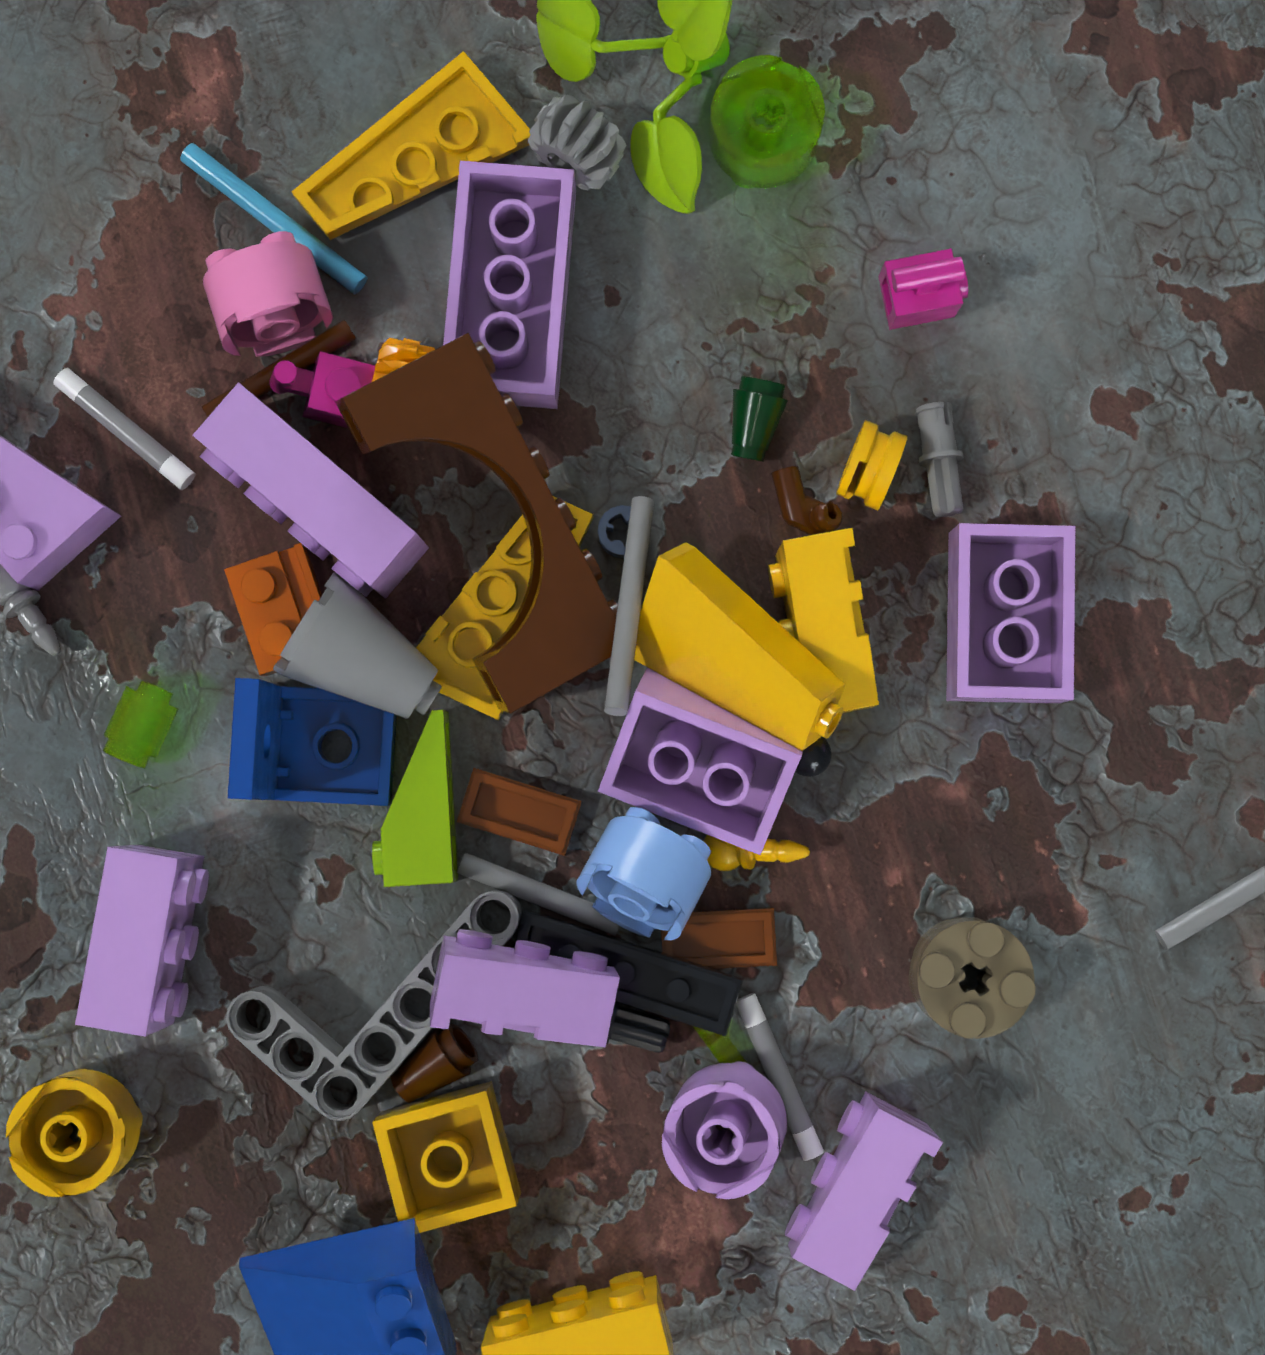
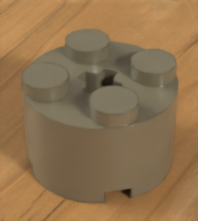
M950 918L928 929L918 940L913 951L909 970V986L913 998L920 1009L931 1020L955 1035L968 1039L988 1038L998 1035L1017 1023L1034 999L1036 986L1030 956L1023 944L1011 932L999 925L977 918ZM966 964L976 969H981V973L976 977L979 984L973 989L966 985H959L966 977L962 969Z

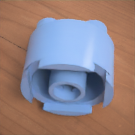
M630 807L625 816L615 817L608 823L577 879V888L583 896L588 887L597 897L592 907L602 916L620 927L650 938L654 929L668 931L664 940H675L681 935L711 877V868L707 861L711 850L705 842L695 836L687 834L680 836L661 826L659 820L649 811L638 807Z

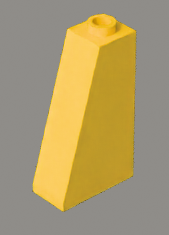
M685 542L658 556L640 611L634 660L801 751L821 737L829 738L838 726L843 714V707L839 706L838 702L845 683L696 547Z

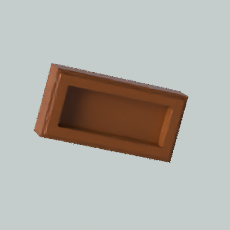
M473 768L457 822L565 856L582 801Z
M773 907L693 911L681 935L675 940H664L668 931L661 930L662 953L712 969L777 966Z

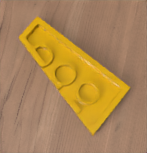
M463 51L296 187L292 194L325 235L332 240L458 180L460 161L493 163L529 146L530 128Z
M565 502L576 523V528L571 530L580 548L594 516L592 513ZM523 514L496 546L494 553L480 570L473 574L462 588V592L445 613L438 617L425 633L426 636L416 647L438 669L433 681L442 686L438 693L498 721L503 711L498 709L472 659L487 650L507 630L518 613L525 597L530 578L531 546Z

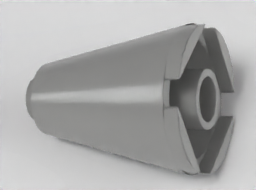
M334 572L324 585L327 589L320 600L313 601L280 654V660L274 665L273 670L282 676L406 719L409 718L414 710L424 715L442 687L433 681L438 669L359 591Z

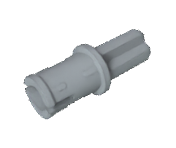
M932 402L916 408L922 443V456L918 458V463L921 467L927 468L932 510L937 517L953 516L963 511L957 463L963 460L964 455L961 450L957 449L953 425V408L950 402Z

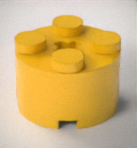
M76 1069L61 1074L29 1090L14 1106L6 1124V1138L8 1137L11 1156L8 1158L12 1169L26 1186L48 1197L73 1196L91 1191L117 1174L129 1162L139 1141L143 1115L130 1092L112 1076L87 1069ZM70 1123H74L79 1129L77 1135L81 1140L78 1142H74L70 1138L73 1132V1127Z

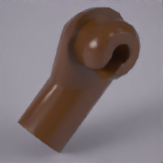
M798 466L782 468L771 473L782 517L788 525L808 535L831 532L841 525L842 512L837 504L832 501L825 504L805 494Z

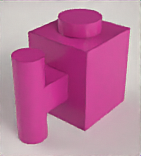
M952 248L885 261L878 276L889 330L954 318L963 305L962 299L968 297V280L961 257H953Z
M320 351L314 363L313 371L298 368L290 361H280L274 367L269 383L271 389L278 394L289 392L307 397L302 417L348 428L335 401L371 383L375 365Z

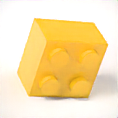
M492 1081L384 1110L373 1120L372 1124L398 1222L415 1218L419 1233L517 1206L521 1190Z

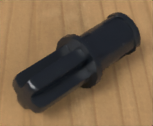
M615 1001L606 1044L608 1045L611 1039L656 1053L663 1052L670 1032V1022L667 1019L619 1006L620 1002Z

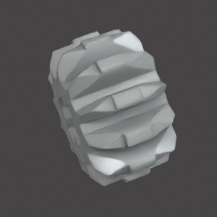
M566 94L562 98L553 97L549 104L544 105L534 118L535 123L529 131L528 143L531 149L536 152L537 160L546 164L549 168L574 169L575 183L581 190L588 191L590 188L600 189L606 180L609 181L619 168L618 164L624 156L623 151L627 145L623 137L618 134L619 129L617 125L610 123L604 117V112H598L593 109L588 101L580 103L574 96Z

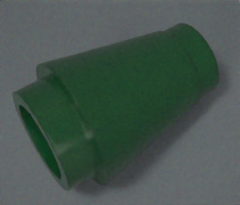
M741 376L739 389H733L732 456L764 462L766 451H768L788 400L783 399L784 384Z

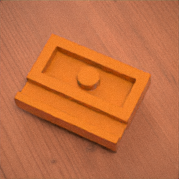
M302 543L293 545L294 547L280 552L275 551L224 569L259 675L263 677L277 673L273 670V667L280 660V654L313 601H319L322 597L307 549Z

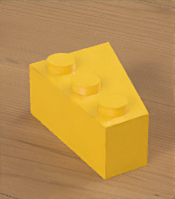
M853 528L783 540L775 555L776 563L768 565L773 597H783L787 619L778 620V623L845 683L838 705L843 707V713L873 708L879 705L869 635L864 631L859 600H863L861 581L854 579L848 548L855 546Z

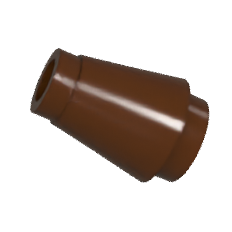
M449 1024L448 1029L435 1028L399 1067V1070L391 1075L392 1085L404 1101L412 1103L417 1098H421L471 1073L470 1066L478 1061V1053L467 1034L456 1024Z

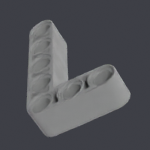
M502 890L486 891L471 902L444 935L457 937L458 930L460 929L473 930L493 936L492 944L504 946L520 926L523 914L520 902L515 896ZM498 900L508 907L511 918L505 930L499 932L491 931L483 925L480 912L485 902ZM444 935L345 1048L339 1045L281 992L268 986L252 988L232 1000L227 1009L226 1016L228 1029L237 1040L323 1116L337 1121L350 1119L369 1102L432 1029L430 1027V1016L421 1018L412 1015L406 1007L405 1000L409 989L422 988L432 995ZM251 999L260 1000L269 1008L271 1017L267 1028L259 1029L248 1022L245 1012L246 1006ZM383 1032L393 1039L396 1047L393 1059L381 1061L372 1056L368 1048V1039L371 1033ZM292 1038H302L312 1046L314 1058L310 1066H298L290 1059L288 1044ZM342 1076L352 1080L357 1089L355 1103L341 1104L334 1099L330 1090L331 1081L334 1077Z

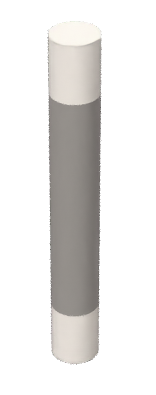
M64 368L58 373L53 382L58 389L176 487L184 490L192 483L196 476L195 472L72 370Z
M751 993L737 1000L736 1007L768 1080L775 1086L783 1100L787 1114V1124L803 1161L814 1159L823 1154L824 1150L756 994Z

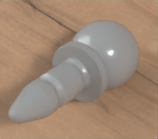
M0 564V605L4 606V615L6 618L18 616V620L26 631L32 634L31 638L38 646L50 655H58L60 653V646L55 630L46 623L47 619L38 606L35 605L41 597L36 590H31L30 587L18 584Z

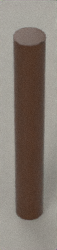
M344 319L240 382V384L255 397L260 398L272 390L269 382L274 367L278 362L286 360L292 362L298 368L307 369L314 365L320 351L332 354L357 338ZM234 387L201 406L207 417Z

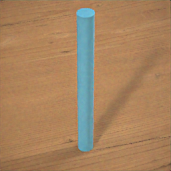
M194 143L189 144L184 149L180 160L272 232H291L296 243L305 245L312 251L316 265L355 295L364 287L368 279L365 274Z

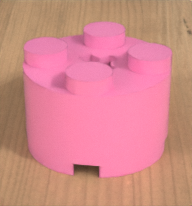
M275 232L264 237L260 244L240 250L221 249L213 252L206 258L208 271L204 275L203 286L222 346L229 354L241 356L238 347H253L256 357L284 353L296 349L316 337L313 328L322 320L326 329L332 323V311L313 253L305 245L296 243L291 232Z

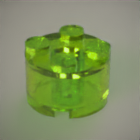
M759 55L737 63L722 78L711 103L708 131L709 144L717 164L738 186L744 188H772L781 186L797 178L812 163L818 147L825 115L824 98L814 77L800 65L797 68L782 61L781 57ZM764 118L767 125L775 124V126L767 128L764 124H757L756 120Z

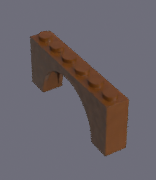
M466 333L340 398L335 403L362 454L386 445L401 442H429L449 446L467 453L490 468L503 481L518 503L525 519L531 546V569L527 591L518 613L507 630L487 650L472 659L498 709L511 714L611 657L618 604L613 599L607 601L597 581L602 579V573L593 555L587 549L580 550L571 530L576 528V523L567 504L561 498L555 500L544 480L550 476L545 460L536 447H527L517 427L523 425V421L516 404L508 394L500 395L491 377V374L495 373L496 369L488 350L481 341L474 343L469 333Z

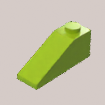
M445 710L431 711L381 827V841H373V870L375 875H383L384 887L443 884L459 881L457 874L458 861L449 712Z

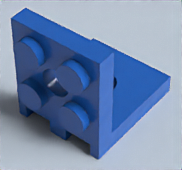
M235 678L228 798L391 806L397 715L320 688L285 687L261 679ZM334 730L344 731L352 742L350 755L340 763L330 762L322 752L323 739Z

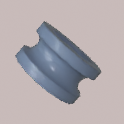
M620 505L612 507L603 514L599 521L597 532L600 545L606 553L614 558L624 559L625 547L620 540L610 542L607 537V531H614L611 522L622 518L626 525L629 524L631 506Z

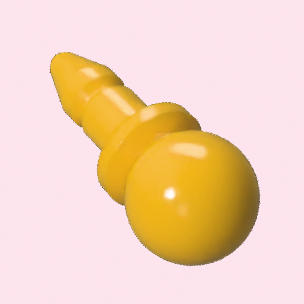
M706 835L703 841L711 850V854L707 859L709 865L719 871H731L740 865L744 869L752 870L756 860L761 862H775L779 860L780 862L789 863L806 858L810 854L807 846L783 839L779 842L776 839H767L761 855Z

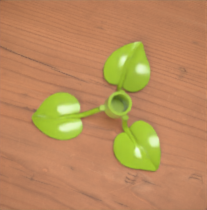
M537 0V28L543 53L550 67L565 80L578 82L591 76L596 65L595 51L610 53L663 48V59L667 68L671 72L683 76L685 80L654 109L653 121L643 120L634 125L630 140L631 158L640 182L657 201L677 212L684 214L694 212L695 197L702 174V155L699 141L695 132L684 120L676 116L666 117V114L692 87L702 83L701 72L721 66L727 61L730 44L726 30L733 0H657L662 20L673 29L671 35L658 38L609 42L596 39L600 27V16L591 0Z

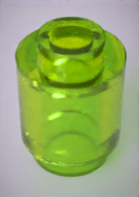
M141 680L138 689L126 686L103 734L108 738L103 751L124 762L145 769L150 757L157 758L179 710L178 707L169 703L173 693L144 680Z

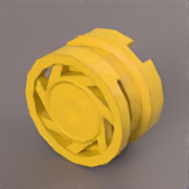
M865 420L846 463L836 495L846 499H850L853 495L864 499L865 506L878 511L893 480L908 436L896 431L887 435L879 431L877 424Z

